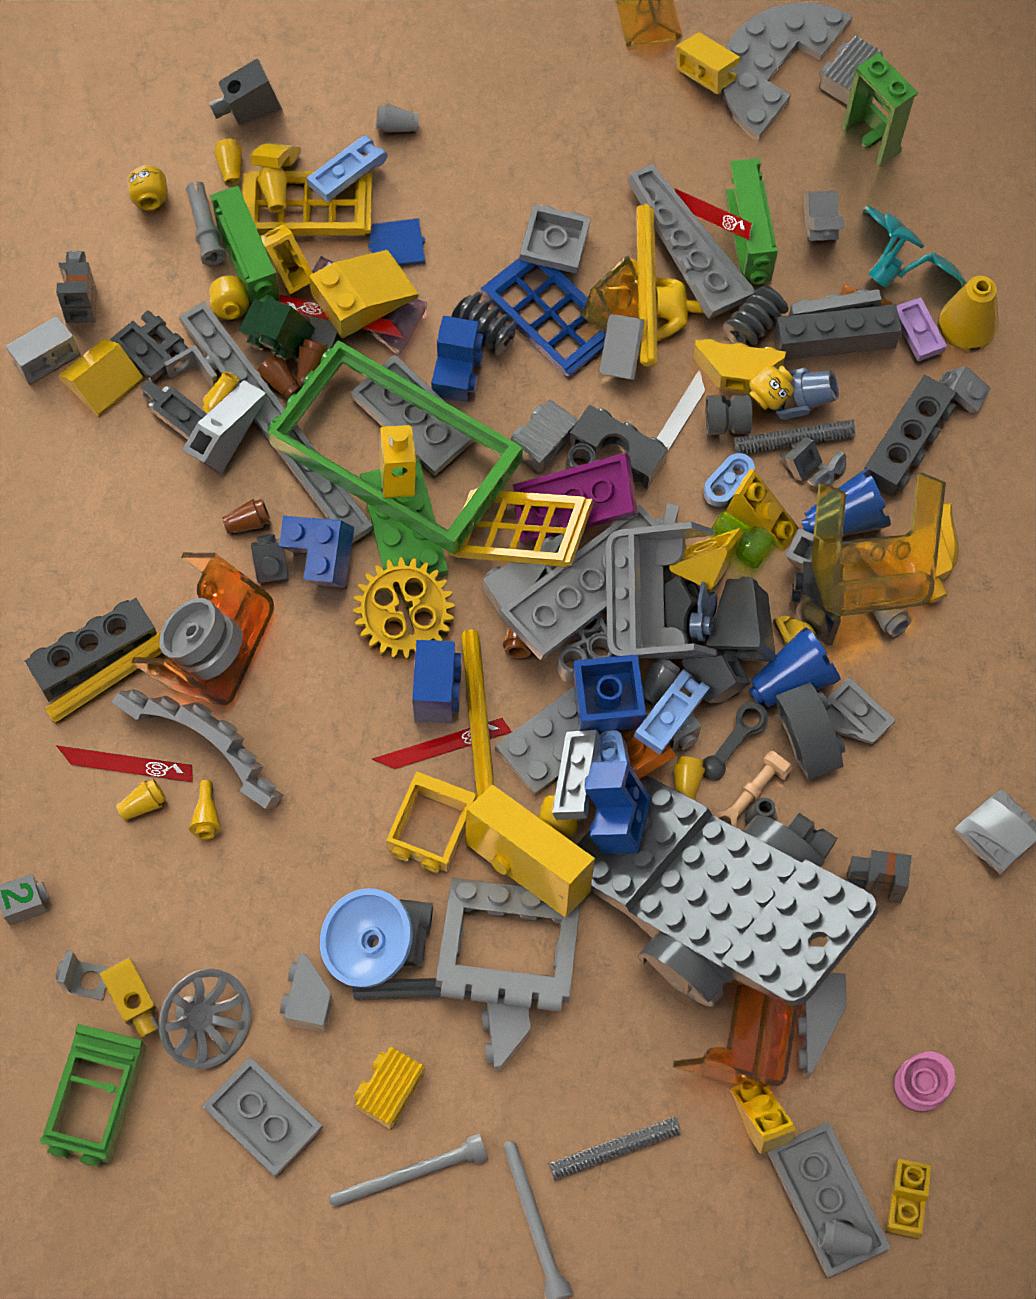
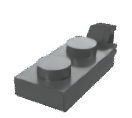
M148 379L140 387L142 396L149 401L147 405L152 410V413L187 440L197 423L207 415V413L172 386L170 388L165 386L163 389H160Z

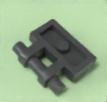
M146 311L141 317L146 323L143 327H140L133 320L114 335L111 341L119 343L136 368L151 382H154L166 372L164 363L172 358L169 354L171 352L180 354L187 350L188 347L184 344V339L178 333L173 334L166 327V322L160 316H155L150 311ZM158 335L164 341L159 345L151 337Z

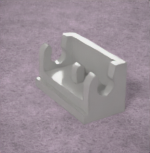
M58 316L5 346L14 359V364L29 385L81 355L73 335Z

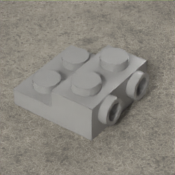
M533 204L519 260L577 274L591 218L577 212L568 213L555 210L550 206Z

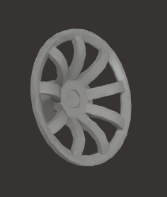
M211 968L195 971L179 980L165 998L159 1017V1034L167 1053L178 1063L194 1069H206L226 1061L240 1047L250 1025L251 1006L246 989L233 975ZM202 978H218L215 988L211 993L204 996L205 988ZM193 981L195 995H188L184 998L177 995L186 985ZM227 982L238 993L231 999L215 1002L223 993ZM173 1002L177 1004L175 1010L176 1021L167 1022L168 1012ZM241 1004V1021L219 1016V1012L229 1010ZM216 1024L238 1029L230 1045L214 1028ZM184 1027V1036L181 1042L174 1048L167 1031L179 1030ZM206 1034L213 1039L221 1050L220 1054L206 1059ZM193 1035L198 1049L196 1060L181 1055L189 1047Z

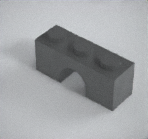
M590 404L570 432L569 446L573 447L580 443L591 446L596 455L595 460L605 448L617 447L622 449L630 456L633 482L647 490L667 459L668 448L659 439L649 438L641 434L632 424L622 423L613 418L607 410L595 408Z

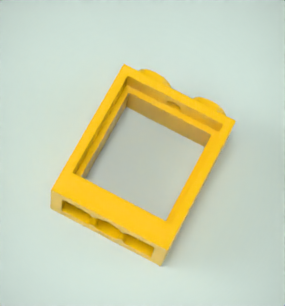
M416 771L386 839L387 850H390V854L400 860L408 861L411 858L421 862L420 865L428 871L438 873L439 870L448 872L466 830V809L476 800V794ZM419 795L462 811L443 857L400 841Z

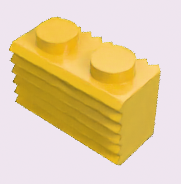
M390 1046L386 1054L382 1051L378 1054L371 1067L375 1073L369 1083L365 1080L362 1081L354 1095V1099L358 1100L355 1104L358 1111L392 1130L422 1077L425 1075L426 1069L424 1065Z

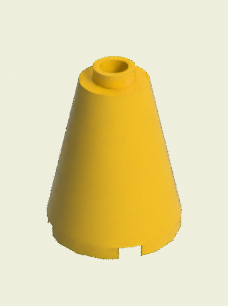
M986 276L971 278L942 308L939 316L941 333L944 339L952 346L962 350H970L976 347L983 348L997 334L999 328L997 288L990 278Z

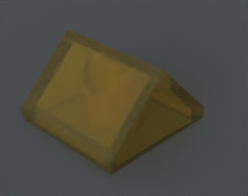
M615 0L626 47L682 38L673 0Z
M624 256L591 288L581 314L583 318L604 333L607 330L610 314L639 319L638 275L629 256Z

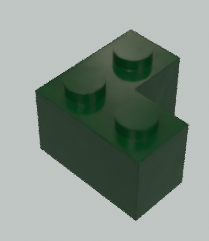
M266 297L264 302L254 298L239 331L248 338L246 342L249 345L263 350L264 346L272 349L271 353L287 360L289 356L296 359L299 358V345H303L304 338H311L315 327L293 307Z

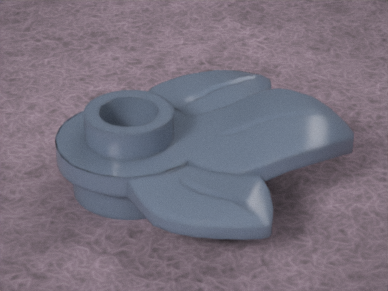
M701 582L698 597V613H692L690 617L691 638H698L699 641L708 640L709 635L712 634L713 617L717 609V595L715 592H711L708 595L705 582Z

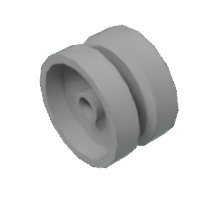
M194 598L180 605L166 620L160 633L159 646L165 656L180 665L181 669L197 680H209L220 675L237 657L242 645V631L237 623L224 615L211 601L205 598Z

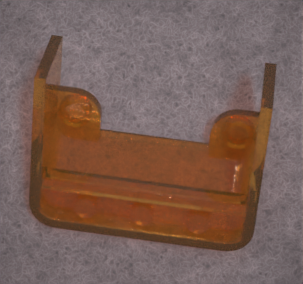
M183 552L181 558L202 573L197 584L198 598H205L211 601L224 615L230 617L239 625L242 631V645L238 655L226 670L209 680H197L181 669L180 665L174 663L168 657L164 659L134 657L131 663L168 688L211 704L227 705L233 701L273 614L274 602L268 592L217 553Z
M734 979L729 982L736 985L737 989L727 1049L712 1047L701 1058L674 1061L673 1068L713 1081L760 1087L780 1086L786 1081L788 1076L798 1006H789Z

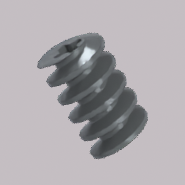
M763 285L754 292V295L747 299L746 303L739 307L738 311L732 314L731 319L724 322V332L734 344L748 343L754 346L758 343L757 337H764L766 334L765 329H772V321L776 322L777 317H781L780 313L786 314L789 307L777 291L772 287Z
M476 292L472 296L469 295L463 298L452 311V317L478 321L479 334H484L483 342H485L486 347L494 349L496 355L503 354L515 338L516 333L514 331L517 327V322L513 321L506 325L509 316L503 314L498 318L497 315L500 311L498 306L489 311L488 308L491 300L486 299L479 303L482 297L481 292Z

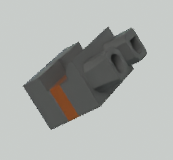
M84 251L66 252V263H58L64 283H57L56 290L65 322L96 323L97 289L89 262H86Z
M872 850L869 858L852 856L848 866L846 881L870 894L873 890L889 892L888 902L901 903L909 885L912 855Z

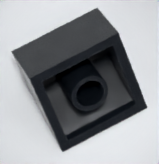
M803 561L801 571L795 572L794 584L791 585L790 603H796L795 614L814 629L816 635L825 645H833L841 623L842 564Z

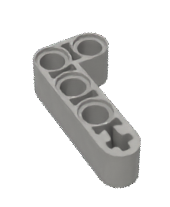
M547 565L546 575L553 569H555L557 566ZM601 615L592 621L595 625L594 627L581 629L574 635L576 642L560 651L557 670L559 676L564 681L573 683V668H568L564 664L567 660L614 657V654L608 648L607 626ZM602 647L605 648L608 651V653L606 655L599 656L596 655L593 652V650L595 648Z

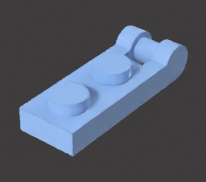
M362 136L308 176L307 185L328 202L372 168L384 164L388 154L382 148H376L374 141L368 136Z
M684 669L634 734L636 739L659 755H661L710 690V687L705 683L699 684L691 678L692 674ZM684 688L692 694L691 697H688L681 690Z

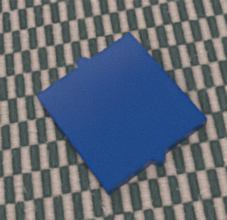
M419 218L371 224L370 243L368 244L369 251L375 253L388 250L399 266L425 263L423 250L425 238L421 236Z

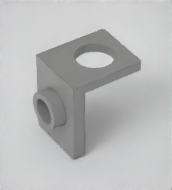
M196 345L164 363L170 379L197 365L211 387L218 381L215 373L217 368L209 355L204 357ZM187 359L183 365L174 368L178 362Z
M66 951L64 961L61 960L58 965L56 980H58L57 983L64 993L102 1001L106 986L99 973L107 970L108 967L80 962L74 952ZM88 972H95L100 976V984L94 990H86L81 985L82 977Z

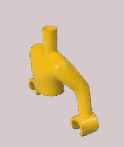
M627 259L623 263L622 268L629 271H626L622 278L626 282L638 281L637 261L635 259ZM656 277L657 317L669 321L667 324L657 328V341H660L686 326L688 312L704 314V311L701 309L698 301L687 300L685 284L677 279Z

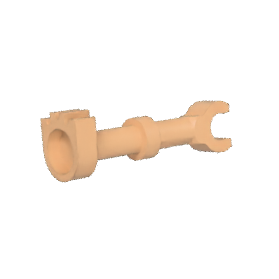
M770 750L763 758L766 766L751 783L747 782L742 788L743 793L727 810L717 812L715 817L727 819L732 826L737 827V819L753 800L757 801L762 795L761 790L775 774L784 780L793 769L791 764L779 754Z

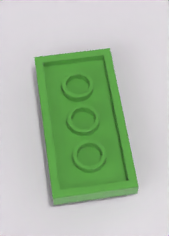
M416 461L415 496L393 498L435 522L420 461ZM403 467L395 468L392 473L401 476ZM380 469L360 474L361 479L382 491ZM367 503L383 570L387 569V560H390L395 567L398 566L399 558L402 557L405 566H409L412 559L415 558L416 568L420 569L426 562L428 563L427 573L430 574L438 570L437 577L448 575L442 547ZM398 583L393 584V587L399 586Z

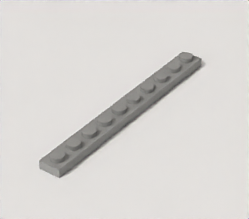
M202 302L179 316L180 322L204 355L211 357L220 376L223 371L230 372L240 379L237 386L246 381L268 394L254 421L270 442L268 427L276 416H281L285 408L207 304ZM296 424L288 436L317 452ZM275 448L327 519L341 520L354 526L352 543L373 531L372 523L348 491Z

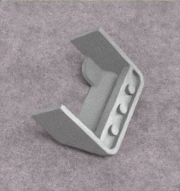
M694 522L621 529L614 531L608 537L606 542L607 644L609 650L614 655L638 654V658L651 659L717 656V649L697 644H688L687 637L682 630L675 627L664 628L663 566L675 565L682 560L686 550L685 539L714 536V529Z

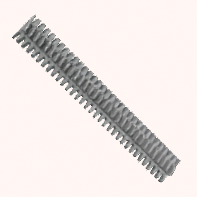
M854 419L837 421V423L830 422L822 425H811V427H800V429H785V431H774V433L766 432L759 435H748V437L734 438L735 453L737 451L741 453L742 451L744 454V450H746L748 454V450L752 453V449L755 453L756 448L759 452V448L763 451V447L767 451V447L770 450L771 446L774 450L775 445L776 449H778V445L781 449L782 444L784 448L785 444L789 447V443L800 442L804 437L810 438L814 442L817 439V443H819V439L822 442V438L826 442V437H828V441H830V437L833 440L834 436L836 440L837 436L841 439V435L843 439L845 435L848 438V434L852 437V433L856 437Z
M674 1116V1118L671 1117L669 1120L666 1119V1121L658 1122V1124L654 1123V1125L646 1126V1128L639 1129V1131L634 1133H627L626 1136H619L618 1139H611L610 1142H603L602 1145H595V1147L587 1148V1150L582 1152H576L574 1155H568L566 1158H560L558 1161H552L549 1166L554 1181L555 1178L559 1180L558 1176L563 1179L562 1175L567 1177L566 1173L571 1176L570 1172L575 1174L574 1170L579 1173L578 1169L582 1172V1167L587 1170L586 1166H588L590 1169V1164L594 1167V1163H596L598 1166V1161L602 1164V1160H604L606 1163V1158L610 1161V1157H612L614 1160V1155L618 1158V1154H620L622 1157V1152L624 1155H626V1151L630 1154V1149L632 1152H634V1148L638 1151V1146L642 1149V1145L646 1148V1144L650 1146V1142L652 1145H654L653 1141L657 1144V1139L662 1142L661 1138H663L665 1141V1136L669 1139V1135H671L673 1138V1133L677 1136V1132H679L681 1135L678 1120Z

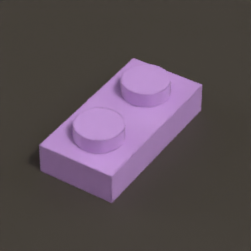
M921 297L897 305L901 330L918 362L945 352L947 345Z

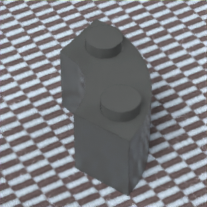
M809 682L776 695L779 719L789 737L795 761L807 779L811 780L844 767L841 753L845 752V745L840 735H836L826 711L829 710V705L824 693H817L812 683Z

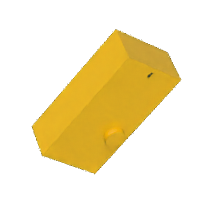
M493 784L466 809L465 844L489 861L497 872L502 875H508L566 918L591 892L595 858Z

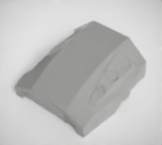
M1002 789L987 799L953 830L977 856L986 861L1000 875L1036 842V821Z

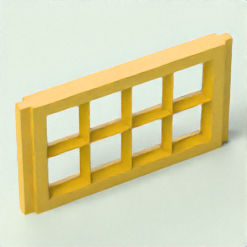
M260 171L244 173L243 198L260 236L282 224H285L293 235L371 234L372 173H366L352 183L355 184V199H336L335 196L326 202L324 199L311 200V188L307 185V177L315 171H283L287 175V184H304V200H286V207H303V222H284V211L277 213V222H258L259 207H268L266 200H259L260 185L258 178L260 177ZM310 207H329V222H310ZM336 207H355L354 222H335Z
M477 489L470 490L465 506ZM500 491L493 501L495 504H500L494 522L479 521L475 526L491 528L485 547L468 545L471 532L455 555L447 551L449 555L457 558L560 567L572 566L594 502L592 499L579 496ZM507 504L524 506L518 524L500 523ZM531 506L548 507L542 526L525 525ZM555 508L573 509L567 528L549 526ZM498 529L515 530L509 549L492 547ZM522 531L540 532L533 551L516 549ZM546 533L564 534L558 553L540 551Z

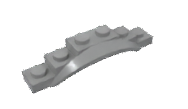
M135 689L116 694L112 704L136 720L161 716L184 724L200 733L213 743L234 767L243 783L240 789L241 793L265 809L278 805L283 794L275 789L276 785L269 779L264 777L258 778L264 766L256 761L257 757L253 753L245 749L242 744L244 737L236 733L237 728L233 724L225 720H217L211 715L212 711L208 707L197 702L180 706L176 700L168 696L149 699L144 693Z

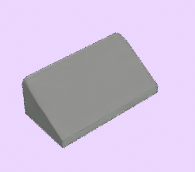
M615 314L609 315L600 365L601 374L634 380L644 319Z

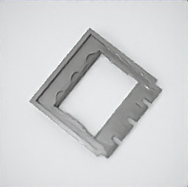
M452 878L436 976V987H441V997L464 1000L466 990L472 991L471 1001L497 1004L498 996L505 995L504 1005L531 1008L532 999H538L537 1009L561 1012L562 1002L569 1003L580 904L565 918L523 886ZM474 909L488 911L489 915L504 916L508 913L520 915L522 919L537 920L541 917L553 919L554 923H561L560 937H557L553 968L556 971L554 977L456 965L457 957H460L464 912H472Z

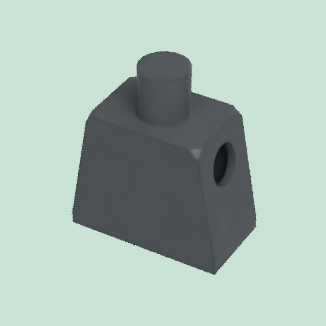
M258 58L220 80L218 84L224 96L209 103L216 119L232 112L238 124H243L282 109Z

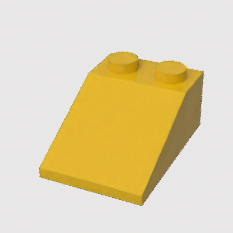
M388 250L336 261L309 276L312 296L342 339L419 297V293Z

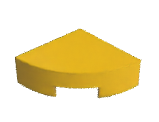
M780 616L773 620V624L784 645L805 627L816 635L814 629L808 623L790 618V616Z

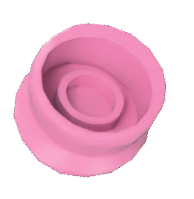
M925 1051L914 1055L900 1066L894 1078L898 1099L906 1107L916 1111L935 1109L952 1092L956 1081L955 1069L950 1060L940 1053Z

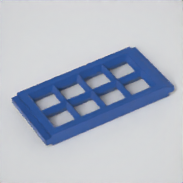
M518 258L482 286L480 291L487 299L491 300L494 306L500 308L502 314L509 316L508 320L510 322L516 321V328L569 378L603 350L609 318L559 269L537 265L549 278L532 290L521 277L537 264L520 261ZM514 282H517L528 295L512 307L499 294ZM555 282L567 295L550 307L538 294ZM534 299L546 311L529 324L517 311ZM572 299L584 312L570 324H567L556 311ZM552 316L563 329L546 341L535 328ZM590 316L602 329L585 342L573 329ZM569 333L581 346L567 358H564L552 346Z

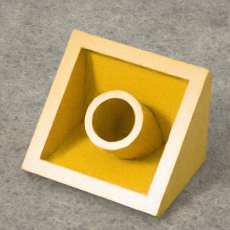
M107 339L101 340L58 375L59 379L97 417L101 416L144 380L121 345Z
M738 528L687 545L682 560L675 565H669L670 571L700 586L701 582H705L707 589L711 591L727 571L743 535L742 529Z

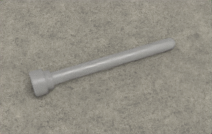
M480 1134L468 1137L467 1142L461 1143L462 1147L335 1192L330 1195L329 1203L331 1206L337 1207L465 1160L468 1163L475 1161V1164L488 1160Z
M508 1141L504 1145V1151L547 1279L544 1282L546 1289L543 1290L545 1299H568L573 1296L569 1281L565 1282L564 1276L559 1275L517 1144L513 1141Z

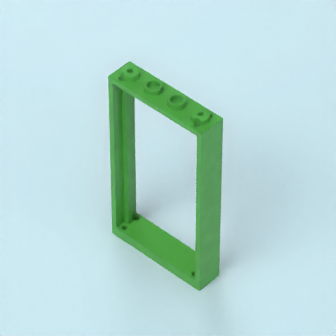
M339 340L332 349L328 348L324 352L319 366L315 371L312 370L307 374L303 387L297 394L294 393L290 396L284 412L280 417L276 416L268 427V435L272 447L454 555L523 461L522 446ZM342 364L501 456L448 530L393 497L383 498V491L288 436Z

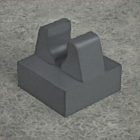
M804 437L800 442H793L791 444L793 449L788 454L783 452L780 455L784 465L792 472L793 477L800 481L806 479L823 462L814 440Z

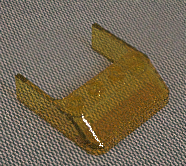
M917 473L912 526L907 534L842 542L847 493L826 483L818 484L811 566L826 610L837 616H847L921 606L930 600L935 585L946 482L925 473Z

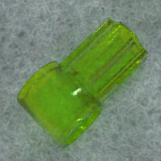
M724 511L718 516L711 528L714 529V536L741 528L743 535L737 546L736 555L746 565L758 568L776 543L774 537L765 529L757 526L751 528Z

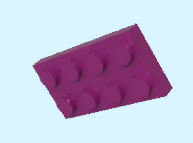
M626 453L513 484V492L579 496L592 499L594 503L585 529L638 515L630 456ZM515 505L517 524L524 508L521 505ZM531 506L525 525L542 526L548 507ZM555 508L549 526L567 528L573 509ZM522 531L519 538L520 543L528 545L537 542L540 532ZM546 533L545 538L550 536L557 537L560 534Z

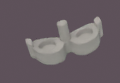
M837 450L829 466L821 463L818 466L820 471L808 479L809 484L822 488L830 486L834 480V474L840 475L846 469L845 453Z

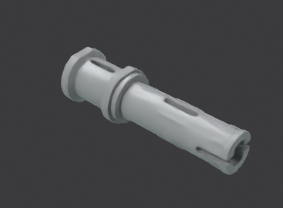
M191 182L186 186V191L197 226L195 239L201 247V262L208 266L218 265L226 259V250L221 247L220 243L221 232L214 225L204 183L196 182L197 189H195L194 182Z

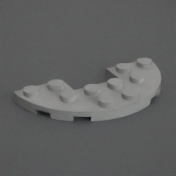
M788 3L766 9L751 17L739 27L726 46V49L740 56V63L728 73L729 75L734 72L737 74V78L723 88L721 94L724 103H727L733 113V119L745 132L759 141L789 103L791 94L770 81L794 50L798 48L821 61L850 25L852 15L822 4Z

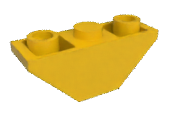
M713 339L695 341L693 360L719 390L749 393L751 391L749 382L767 365H771L776 369L783 366L786 352L778 351L772 347L754 348L748 347L743 343L725 344Z
M749 469L734 493L727 511L743 530L785 551L799 527L756 471Z
M761 1077L745 1080L740 1085L730 1088L749 1138L760 1154L792 1143L796 1131L795 1125Z

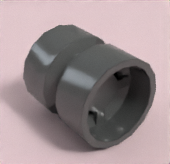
M724 395L706 396L705 420L707 435L725 434L727 430H730L732 434H751V396L732 395L730 400H727Z
M800 813L797 814L788 827L804 839L823 860H825L838 839L823 828L818 831L815 830V823Z

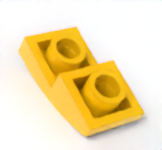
M275 143L262 144L250 154L251 165L277 169L291 166L300 155L301 147Z
M897 1159L886 1232L921 1238L925 1204L929 1196L932 1165Z

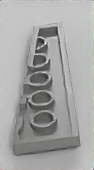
M652 164L630 174L628 178L629 185L641 205L649 204L654 209V227L708 319L746 303L747 299L754 295L756 290L656 167Z

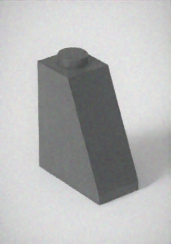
M743 576L740 579L726 580L713 621L712 634L709 635L706 643L707 647L717 649V656H736L739 661L774 662L776 654L768 593L751 577Z

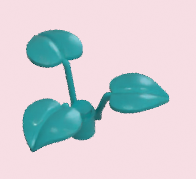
M869 205L864 208L863 212L869 213L879 224L888 229L889 237H891L884 253L879 258L880 260L869 272V275L881 286L887 288L897 275L902 278L907 272L927 261L938 265L961 282L962 287L967 283L960 271L950 261L934 252L921 257L902 269L901 266L904 262L896 255L906 240L921 249L924 247V244L913 231L907 228L894 215L888 212L883 214ZM897 237L901 238L893 251L890 252Z

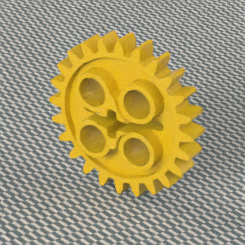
M402 557L399 558L398 566L395 567L390 560H387L386 570L376 565L375 571L377 575L375 577L368 573L365 574L368 585L358 584V589L364 594L354 596V601L361 604V606L354 608L353 614L362 616V618L355 621V626H365V629L360 634L361 638L372 637L369 642L370 648L379 643L381 645L380 655H383L387 649L392 650V659H395L398 651L403 652L405 660H408L410 651L416 653V640L443 641L439 632L449 634L450 629L444 622H453L454 616L446 613V611L454 609L455 604L446 602V599L450 598L453 593L452 591L442 590L447 584L446 579L436 581L439 573L438 570L430 574L427 573L428 563L425 562L419 569L416 568L415 558L412 559L409 566H405ZM416 582L421 585L423 591L418 596H410L405 591L407 584ZM394 583H398L400 586L404 604L412 606L409 608V619L415 631L413 635H410L402 611L396 612L399 609V600L393 587ZM380 592H388L393 597V601L387 606H381L376 602L375 597ZM428 612L432 616V622L427 626L419 625L415 621L417 613ZM390 621H397L402 625L403 630L398 635H389L385 630L386 624Z

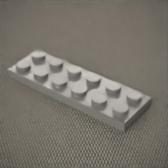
M640 504L637 506L638 515L618 520L578 550L572 566H557L500 610L499 616L540 661L607 610L606 542L608 537L616 530L659 525Z

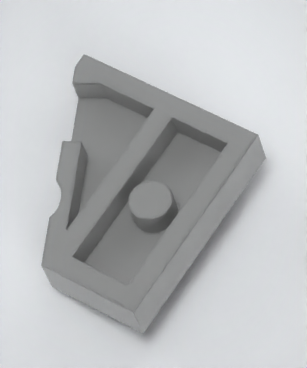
M850 677L827 698L829 710L826 711L836 734L874 745L896 721Z

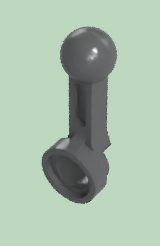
M748 702L738 709L735 729L715 755L708 756L703 760V768H705L704 778L710 781L721 779L726 771L725 763L748 734H758L765 729L768 715L762 705ZM755 709L760 713L761 721L757 726L749 727L744 724L742 717L747 710Z

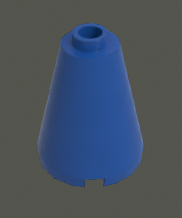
M868 469L855 475L804 512L806 519L801 520L805 531L823 539L879 530L891 526L889 515L885 516L882 510L886 507L872 475L869 476Z
M805 627L780 650L774 662H769L751 680L753 687L749 689V692L756 703L760 705L764 703L767 707L777 704L776 695L809 682L818 690L835 684L841 678L834 664H830L826 656L827 652L813 632Z

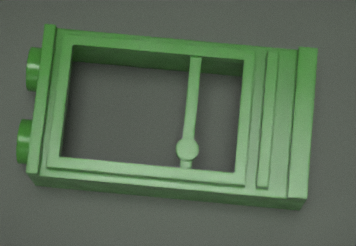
M879 52L856 67L842 128L846 132L861 120H864L873 129L863 136L861 144L869 148L882 139L876 164L880 167L902 151L900 145L914 97L918 95V92ZM873 98L889 113L888 118L872 102Z
M760 158L730 161L731 181L734 184V189H726L725 191L729 213L752 223L750 241L733 233L739 269L749 283L760 285L767 281H772L778 253L764 180H762L763 175L760 172L761 161Z
M237 185L211 194L216 225L220 229L221 237L224 240L237 275L245 283L250 305L254 298L264 302L266 297L279 302L280 295L275 270L239 186Z
M77 1024L76 1034L40 1143L45 1148H48L47 1154L66 1159L68 1154L81 1157L79 1162L99 1167L100 1162L111 1163L147 1047L139 1039ZM83 1059L124 1070L119 1087H115L113 1083L103 1084L76 1077L80 1060ZM73 1082L104 1089L109 1094L117 1093L101 1144L58 1133Z

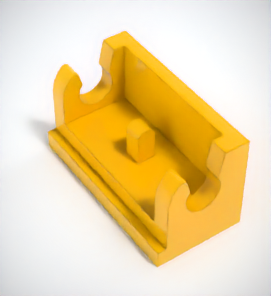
M697 32L676 46V69L715 94L721 93L723 88L737 78V74L734 72L729 75L728 73L740 63V56L702 33Z

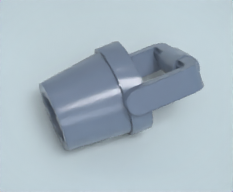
M802 368L788 371L794 378L792 380L793 393L798 407L784 410L785 402L775 411L782 420L808 415L810 410H813L815 407L838 400L839 386L836 375L832 370L810 373L809 369Z

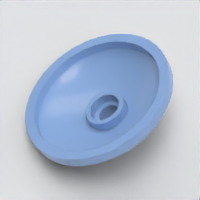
M360 889L345 895L327 914L320 933V952L328 971L342 983L357 988L374 987L388 981L404 965L411 950L413 929L409 913L396 897L379 889ZM378 937L379 943L373 948V941Z

